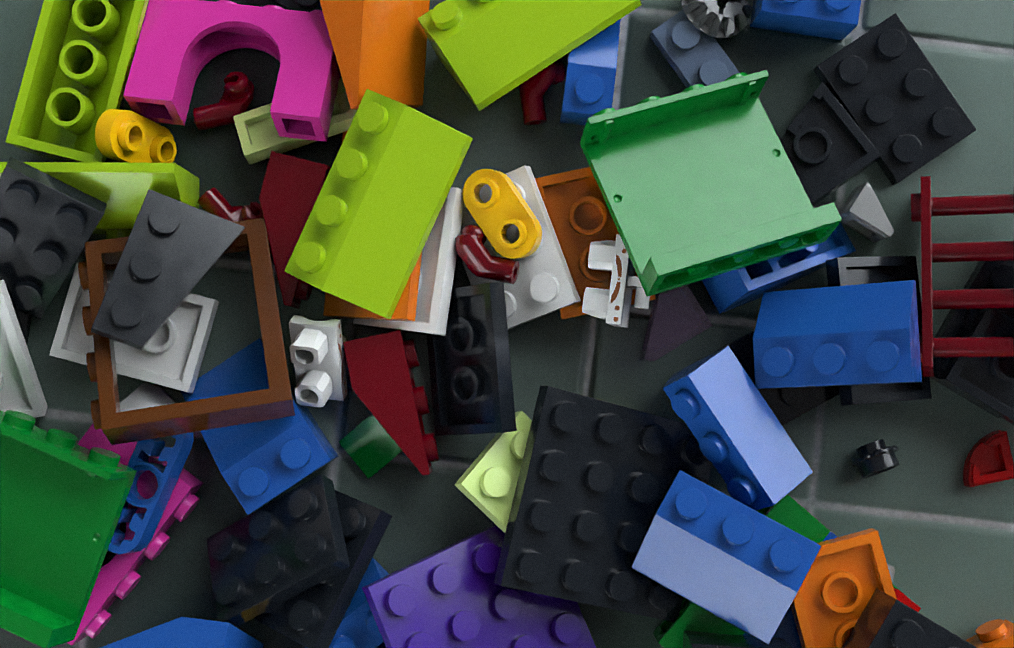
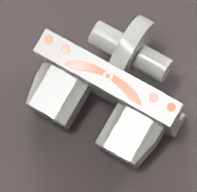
M616 234V241L591 242L588 268L611 271L610 290L586 287L582 312L604 319L609 325L628 328L633 289L636 290L634 308L649 309L650 296H646L639 278L634 276L635 269L619 234Z
M294 315L289 321L291 337L289 349L291 362L294 363L297 385L295 387L296 403L303 406L321 408L328 399L344 401L348 394L343 342L347 340L342 335L341 320L314 321L300 315Z

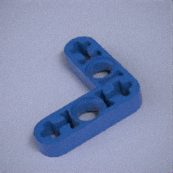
M193 432L172 435L171 437L176 439L173 447H165V442L160 438L137 442L127 465L137 470L108 551L117 554L140 552L148 546L192 449L194 441ZM149 457H159V461H167L166 467L162 464L148 462ZM149 470L155 474L158 487L151 498L145 499L138 492L137 482L141 474ZM128 504L146 508L147 511L146 513H136L137 509L129 508ZM130 522L129 529L135 532L133 539L124 540L125 533L119 530L121 523Z

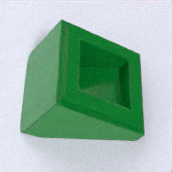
M373 414L368 416L339 441L368 479L402 452L401 448Z

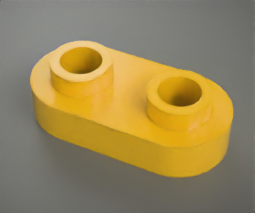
M108 109L101 114L96 123V145L105 157L114 161L128 163H173L176 157L177 147L170 130L134 111Z
M480 169L472 173L467 178L463 187V201L495 251L503 257L511 259L525 258L532 255L541 243L542 228L540 222L511 179L506 174L492 169ZM488 184L491 187L492 196L488 202L484 203L480 198V190L484 185ZM514 224L518 227L520 234L518 240L511 243L506 233L507 229Z

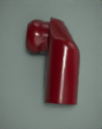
M558 59L519 85L524 125H538L547 122L543 95L551 85H556L564 80L566 68L561 60Z
M239 71L229 73L224 78L225 90L218 103L193 108L194 120L199 131L234 124L233 116L247 111L254 98L255 90L253 83L246 74Z
M215 187L206 191L197 202L204 211L231 222L264 218L260 203L250 202V205L231 206Z
M473 224L464 226L461 230V235L455 238V251L471 273L477 277L514 284L519 274V261L491 255L484 246L487 238L480 227Z

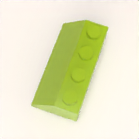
M44 0L5 142L28 153L63 162H105L107 157L99 151L95 141L96 123L101 114L106 110L120 109L149 0Z
M445 0L419 17L418 21L439 60L477 109L481 111L642 4L640 0Z
M366 89L285 268V272L326 293L391 319L473 138L403 103Z
M0 162V175L7 162ZM23 162L106 203L104 215L92 233L106 234V239L130 236L149 189L199 209L197 202L199 199L200 178L176 163Z

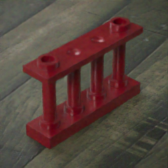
M921 176V193H911V222H921L922 333H919L923 377H934L933 357H1014V337L933 338V310L1014 308V288L933 290L932 263L1014 260V241L932 243V217L1014 213V194L932 197L931 176Z

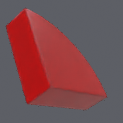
M998 430L984 436L968 453L963 468L964 486L974 487L1014 478V462L1007 431Z

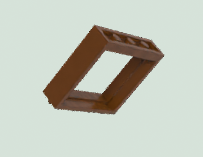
M264 218L234 222L244 226L245 229L223 254L250 251L269 389L120 412L114 340L92 333L91 328L108 289L107 270L116 269L129 236L84 242L86 261L78 263V272L83 291L89 290L90 306L82 307V317L87 336L93 335L94 352L86 354V362L90 381L92 383L97 382L99 399L91 400V416L95 430L102 429L111 445L295 416L270 245Z

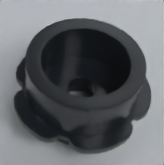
M880 439L857 448L859 457L852 462L853 467L858 466L862 477L868 478L899 466L900 464L895 454L899 449L895 445L887 447L884 439Z

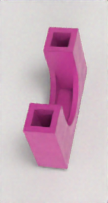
M149 0L123 94L132 111L157 123L185 126L194 86L204 66L210 60L226 51L252 48L264 51L280 62L279 74L270 109L278 135L280 137L327 142L341 74L322 10H313L311 12L287 10L276 5L259 7L241 5L229 0H219L217 2L204 0Z
M92 424L77 444L89 450L92 447H98L113 451L121 456L119 463L127 466L137 441L111 445L102 429L95 430ZM149 457L148 462L162 464L166 467L167 461H159V457ZM182 469L148 546L140 552L116 554L110 562L101 566L75 639L67 642L69 645L72 646L87 636L94 639L103 630L112 617L107 610L117 597L123 600L130 594L142 577L136 572L146 558L153 561L170 541L171 537L166 534L167 530L176 519L183 522L199 503L200 498L195 494L203 482L186 469ZM148 470L139 477L137 489L143 498L149 499L157 491L158 481L155 474ZM128 504L129 508L137 509L136 513H146L147 511L146 508ZM126 522L124 540L134 538L135 532L129 529L130 522Z

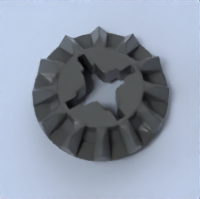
M681 0L683 11L689 21L701 32L716 38H729L737 35L748 24L747 20L754 10L747 3V0H720L725 3L720 11L719 6H717V0Z

